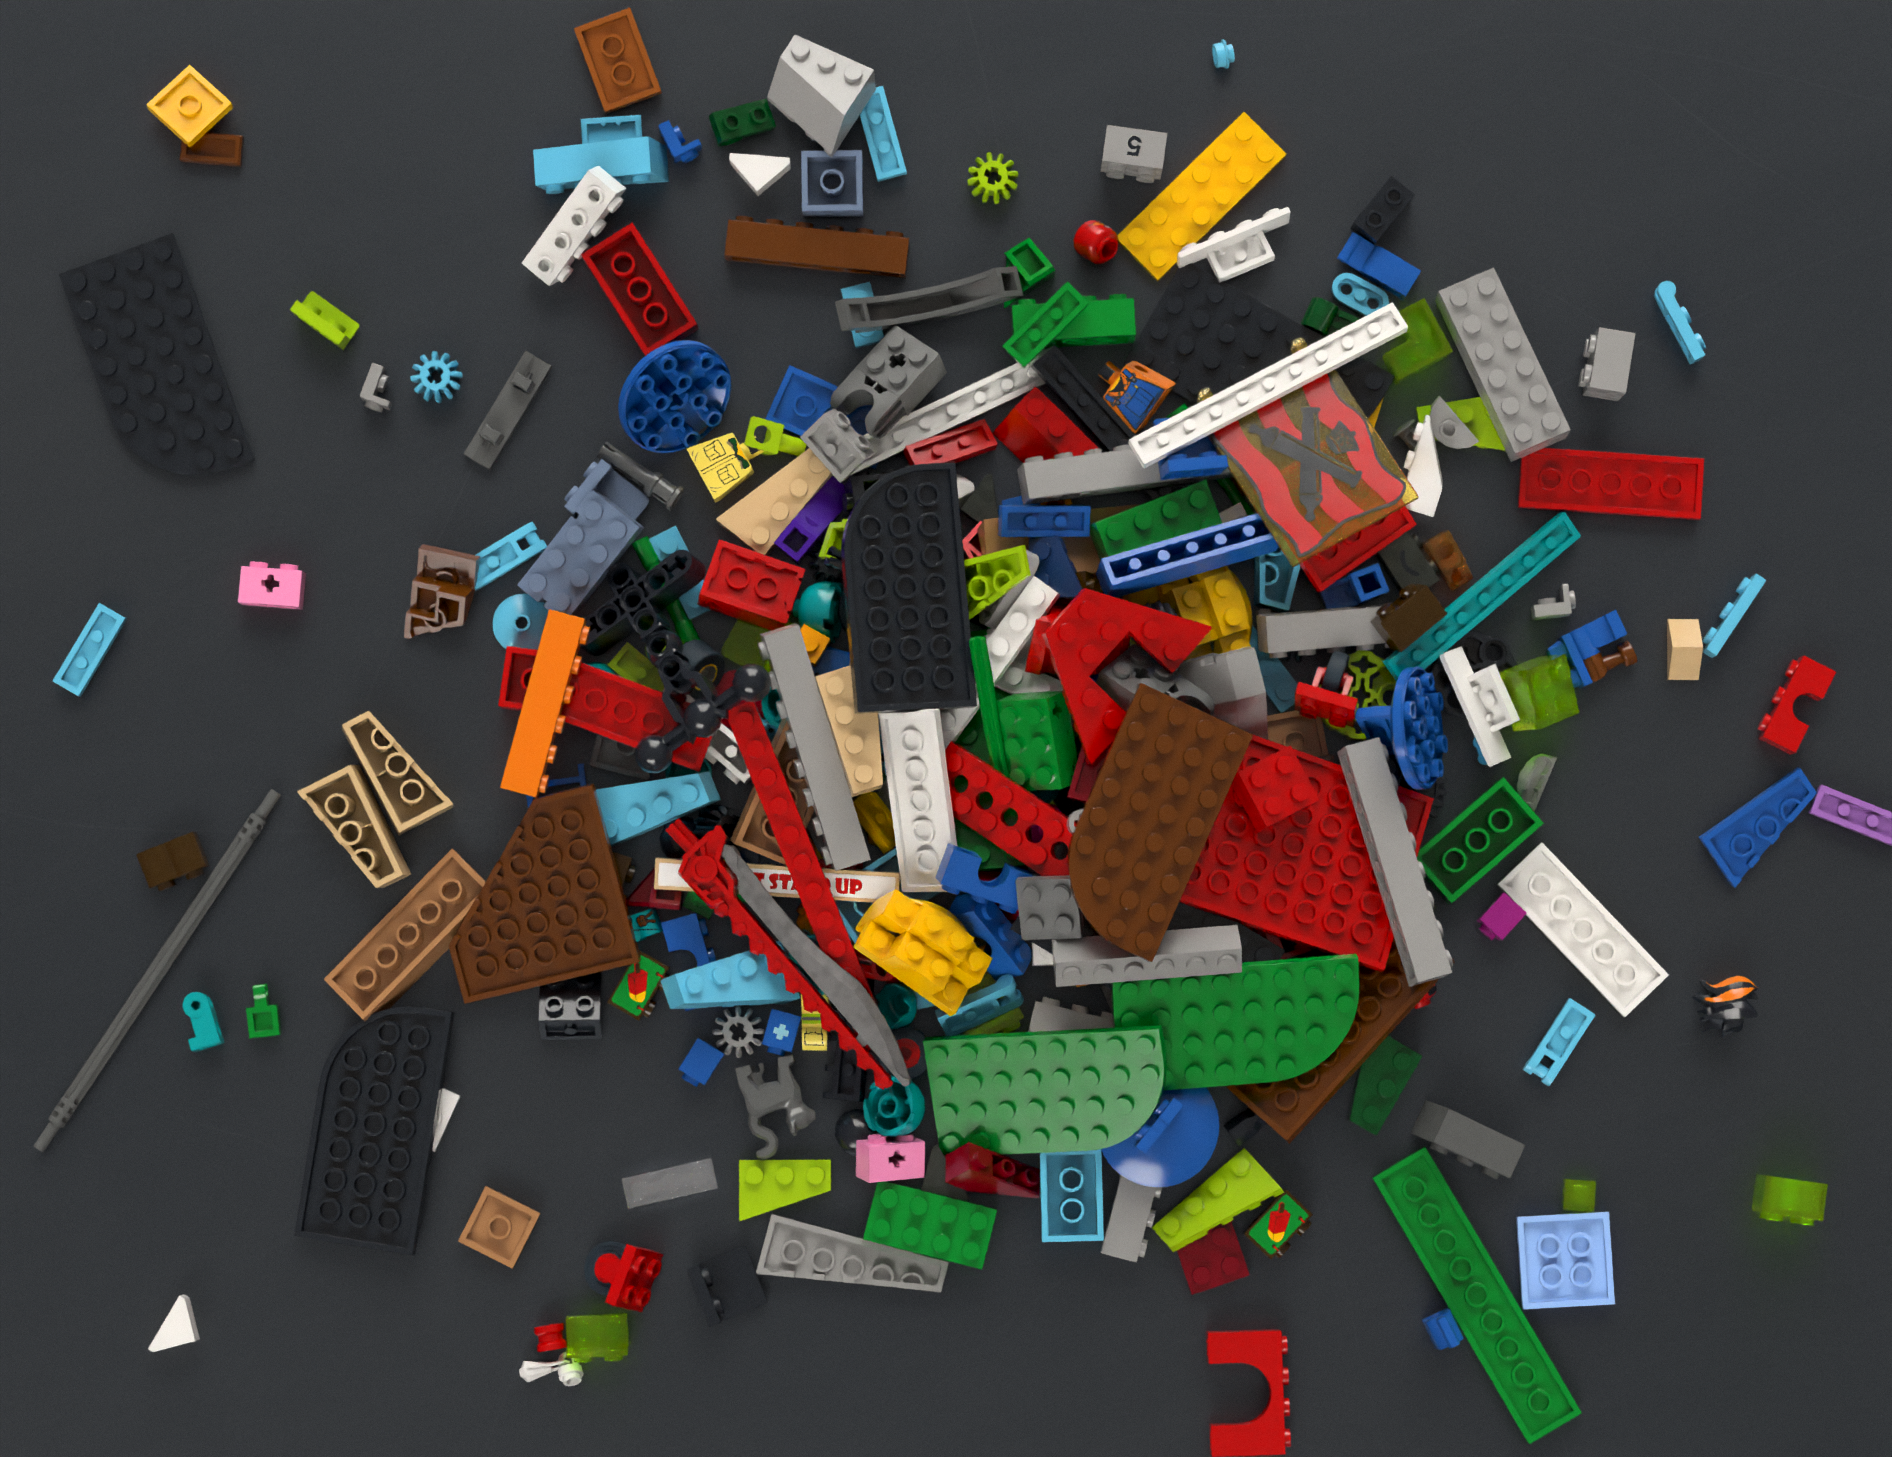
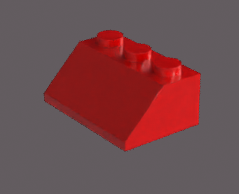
M1036 386L1012 409L993 432V435L1022 463H1025V459L1035 456H1043V460L1055 459V455L1072 452L1073 456L1084 455V451L1098 448Z

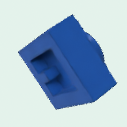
M669 120L658 125L659 132L675 163L681 160L683 163H687L699 156L698 151L702 150L699 139L682 146L681 144L686 141L678 125L672 127Z

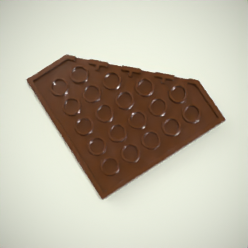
M594 783L534 798L527 809L521 823L516 828L500 859L494 866L478 897L473 902L464 921L449 944L464 1004L641 961Z

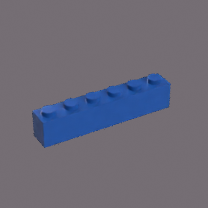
M1260 512L1102 558L1096 576L1103 593L1118 598L1275 552L1283 535Z

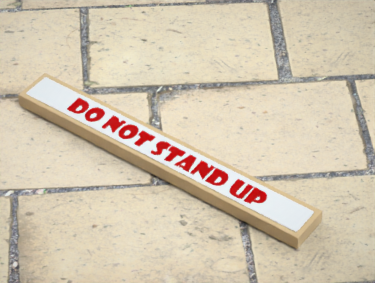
M660 857L655 859L654 889L694 891L678 874L683 859ZM746 863L771 896L800 898L786 865ZM822 868L835 900L874 903L877 899L895 889L900 892L899 872L854 869L835 871L833 868ZM737 877V879H738V894H739V878Z

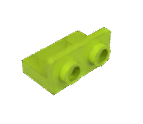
M311 291L302 303L296 300L290 308V311L296 317L342 350H344L360 328L356 321L314 291Z

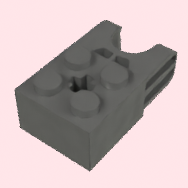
M894 325L833 392L830 401L831 408L847 416L861 406L872 405V409L865 418L866 430L872 437L881 439L904 414L908 416L946 375L947 371L938 352L897 325Z
M1135 644L1104 667L1096 681V684L1125 712L1139 683L1154 688L1209 715H1213L1215 710L1214 700L1208 693L1177 672L1169 673L1150 654Z

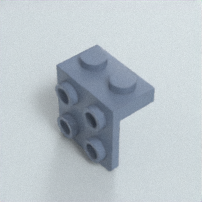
M603 459L598 464L593 462L583 474L586 478L579 488L575 485L564 499L567 502L564 506L565 509L573 516H579L575 510L591 490L601 492L635 520L638 519L649 505V498L614 471L612 466Z

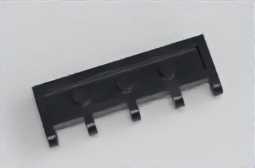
M867 979L871 991L873 993L874 980ZM830 1004L834 1010L839 1011L834 1004ZM839 1011V1016H840V1018L845 1022V1024H846V1025L851 1029V1031L854 1033V1030H853V1028H852V1025L846 1020V1018H845V1017L840 1013V1011ZM838 1032L837 1035L828 1034L827 1040L836 1041L834 1065H825V1071L834 1072L832 1092H823L822 1098L864 1102L867 1070L865 1071L857 1067L856 1051L854 1049L846 1051L839 1047Z

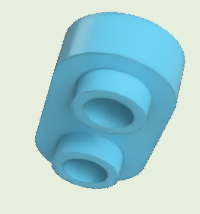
M1352 273L1340 274L1333 281L1331 287L1333 298L1340 304L1363 316H1367L1389 304V298L1385 291ZM1349 285L1352 292L1348 295L1343 294L1341 286ZM1375 299L1378 302V307L1376 309L1369 308L1368 300Z

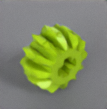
M988 152L986 154V163L980 157H977L975 162L979 168L969 167L968 172L975 177L969 178L967 183L969 186H977L972 191L974 197L982 192L984 193L982 196L983 203H987L989 196H993L994 204H999V194L1007 200L1011 197L1006 188L1011 190L1017 189V184L1011 180L1018 178V171H1009L1014 165L1012 160L1002 164L1004 155L1001 153L998 155L997 161H992V154ZM991 172H995L998 174L1000 182L998 183L995 180L994 185L989 184L986 175L989 174L991 176Z

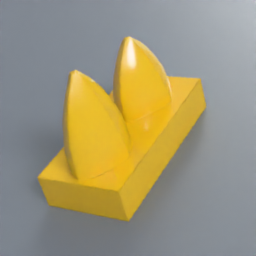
M868 792L858 795L853 800L859 823L868 833V843L879 847L883 854L890 851L896 845L892 813L877 793Z

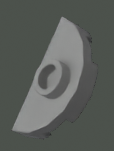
M1438 396L1432 403L1429 414L1435 438L1445 446L1455 449L1469 448L1478 443V439L1445 401Z
M1543 753L1535 755L1519 773L1517 793L1533 811L1537 807L1557 757Z

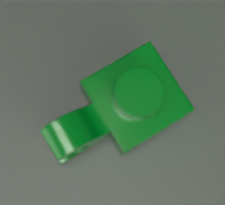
M259 984L253 986L255 1007L246 1008L249 1039L281 1035L278 1004L269 1005L268 985Z

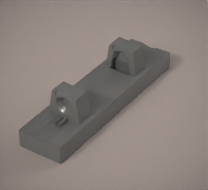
M525 350L465 450L464 455L491 471L551 371L552 366ZM514 385L519 386V387H520L521 389H523L526 393H524L523 391L517 389L516 387H514Z

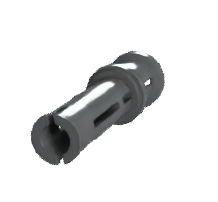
M608 442L603 445L597 455V459H603L613 469L642 487L646 496L652 495L664 503L669 511L675 507L684 493L685 488L682 486L676 487L664 479L661 472L653 473Z

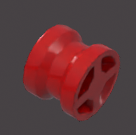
M564 1323L534 1327V1334L538 1336L539 1340L536 1346L537 1352L567 1347V1341L563 1339L562 1335L565 1329Z

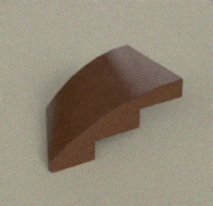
M425 544L419 548L417 576L412 580L410 609L406 612L404 638L410 639L415 635L427 632L433 633L440 631L442 628L464 625L476 587L480 556Z

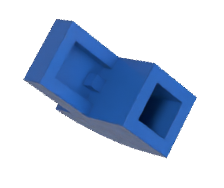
M1379 563L1335 581L1319 592L1325 609L1354 607L1387 594L1389 588Z

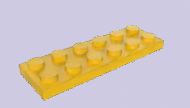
M1243 112L1117 235L1118 243L1158 282L1177 263L1178 252L1190 243H1198L1286 156V153Z

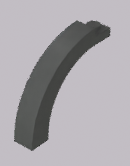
M1017 266L993 268L967 278L924 289L875 297L841 299L836 301L835 304L841 331L862 333L892 329L894 325L906 327L958 316L1023 296Z

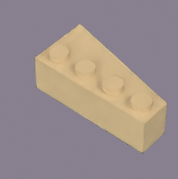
M809 448L716 518V521L752 551L769 556L775 548L774 542L833 474Z
M851 665L815 676L851 797L880 789L883 785L878 713L855 714Z
M370 711L342 724V730L399 836L453 808L451 800L443 794L431 778L423 772L412 757L405 752Z
M349 765L297 791L303 800H306L317 817L334 834L333 836L339 844L343 845L353 861L376 888H385L411 875L360 765Z

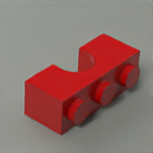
M1805 655L1799 657L1797 661L1792 659L1785 672V676L1788 679L1784 687L1779 686L1772 697L1771 702L1775 705L1770 715L1765 713L1757 729L1761 731L1758 739L1790 755L1796 753L1809 726L1795 717L1793 703L1800 695L1808 696L1816 701L1823 699L1836 671Z

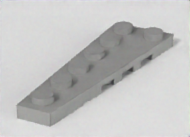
M772 1214L756 1273L941 1292L949 1262Z

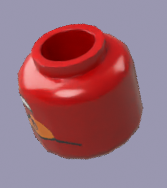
M1090 220L1082 224L1076 231L1074 248L1080 256L1094 264H1103L1111 260L1117 253L1118 236L1113 229L1100 221Z

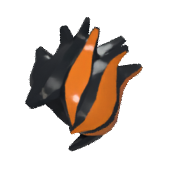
M1743 976L1730 977L1718 984H1711L1701 980L1700 984L1709 995L1698 992L1692 996L1694 1000L1705 1008L1696 1012L1699 1016H1702L1700 1021H1706L1700 1029L1703 1033L1709 1029H1722L1721 1038H1723L1726 1034L1740 1032L1745 1018H1756L1758 1016L1757 1011L1747 1001V999H1758L1754 992L1758 988L1750 979Z

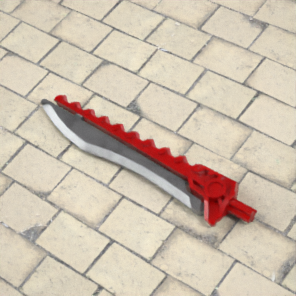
M679 818L672 823L665 831L686 852L682 856L683 861L678 870L679 876L711 910L714 909L716 915L722 918L724 916L731 918L733 934L740 937L742 935L749 937L751 953L758 956L759 954L766 955L769 972L775 975L777 973L784 974L786 991L793 994L795 992L802 994L804 1010L810 1013L815 1011L820 1013L822 1029L828 1032L834 1030L838 1032L839 1047L846 1051L854 1049L856 1051L857 1067L865 1071L867 1069L874 1071L876 1087L884 1090L891 1087L894 1082L891 1076L865 1047L867 1044L903 1086L910 1085L912 1080L897 1040L873 998L860 981L826 955L793 923L740 856L737 848L726 845L727 835L722 826L716 825L714 830L709 831L699 840ZM737 877L739 878V894L742 896V898L748 903V905L754 910V912L759 916V918L777 937V939L782 943V945L788 950V952L806 971V973L811 977V979L829 998V1000L834 1004V1006L840 1011V1013L858 1032V1036H856L851 1031V1029L845 1024V1022L840 1018V1016L834 1011V1009L828 1004V1002L816 990V988L811 984V982L805 977V975L799 970V968L793 963V961L788 957V955L782 950V948L776 943V941L770 936V934L765 930V928L759 923V921L753 916V914L737 897Z

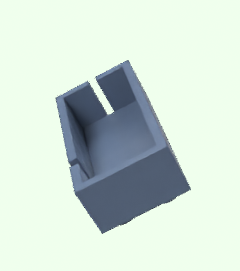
M591 490L575 510L579 516H571L517 585L537 602H545L546 600L547 602L543 606L547 610L551 609L576 616L605 579L609 569L620 560L645 528L598 490Z

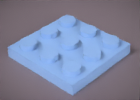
M1609 1212L1516 1217L1522 1309L1615 1304Z

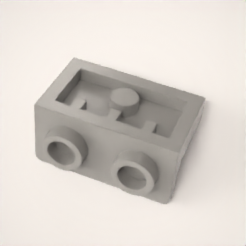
M836 409L824 413L800 437L840 483L846 480L865 460L874 455L869 441L851 427L850 420L844 413Z

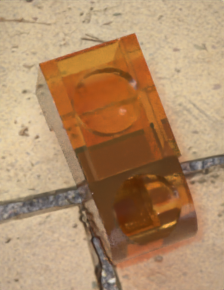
M1443 530L1422 543L1425 552L1429 554L1430 558L1437 565L1442 579L1451 591L1473 579L1466 559L1449 530Z

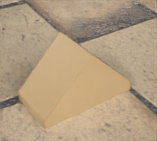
M1667 619V680H1699L1703 652L1699 620Z

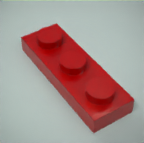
M984 418L907 445L903 453L910 466L931 463H958L995 450L998 443Z

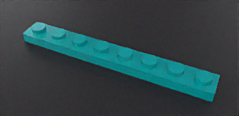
M1565 512L1556 514L1445 608V611L1448 613L1404 651H1395L1387 657L1383 664L1397 682L1400 673L1407 667L1419 666L1423 669L1427 668L1441 654L1447 651L1579 539L1581 535Z

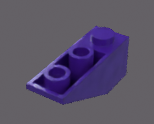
M832 476L774 542L775 547L797 565L803 561L816 545V542L826 533L830 522H835L844 511L842 502L843 493H845L844 485Z

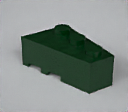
M1387 1036L1358 1068L1347 1120L1377 1136L1420 1062L1422 1055Z

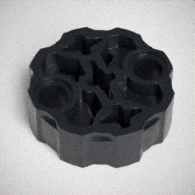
M1471 631L1445 651L1448 652L1462 646L1465 653V648H1467V658L1475 663L1473 665L1469 662L1473 672L1495 664L1501 678H1504L1503 682L1511 700L1514 699L1517 682L1520 680L1519 664L1514 661L1509 651V646L1500 638L1483 635L1479 631ZM1487 646H1496L1500 650L1501 656L1498 661H1491L1486 657L1485 651ZM1438 657L1433 662L1430 673L1434 676L1436 692H1441L1443 695L1444 707L1442 711L1449 716H1456L1467 720L1462 706L1460 708H1452L1447 702L1448 694L1455 691L1449 677L1443 675L1446 672L1440 657Z

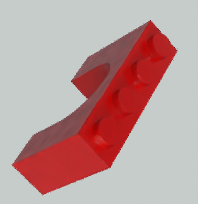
M1280 1329L1206 1331L1208 1364L1246 1363L1253 1365L1262 1371L1269 1385L1267 1405L1256 1418L1241 1423H1209L1211 1457L1286 1455L1285 1447H1291L1290 1429H1285L1284 1416H1290L1289 1398H1284L1283 1385H1289L1288 1367H1283L1282 1355L1288 1354L1287 1336H1282Z

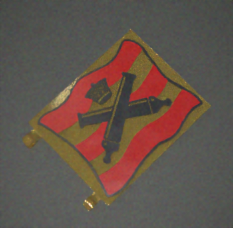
M1299 337L1292 341V354L1308 347L1303 338ZM1335 369L1208 435L1219 455H1227L1228 469L1292 567L1297 566L1419 498ZM1204 388L1198 392V403L1213 396L1209 388Z

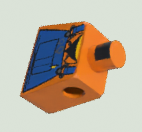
M1108 361L1098 374L1111 385L1104 394L1103 399L1135 434L1146 427L1176 385L1172 380L1137 361L1126 364L1122 370Z

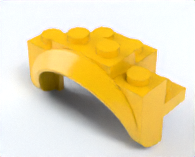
M1227 566L1190 576L1189 578L1193 582L1189 584L1186 577L1156 586L1161 604L1170 603L1171 608L1175 609V613L1179 617L1212 627V630L1185 660L1210 653L1221 654L1247 646L1251 647L1252 610L1250 601L1242 583ZM1213 641H1214V651H1212L1211 646H1210V643L1213 642Z
M897 889L877 899L868 908L855 928L860 933L853 946L856 950L949 1016L956 1014L968 989L981 982L993 959L976 946L973 941L974 937L968 933L962 922L950 911L929 901L908 898ZM888 931L899 933L900 935L895 937Z

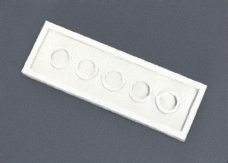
M940 709L878 713L902 892H947L942 889V884L935 877L948 843L957 846Z
M1542 842L1497 884L1503 892L1527 913L1526 916L1623 1017H1626L1669 976Z

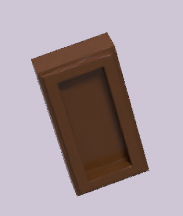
M207 132L191 147H188L181 141L180 161L241 167L244 137L243 135Z

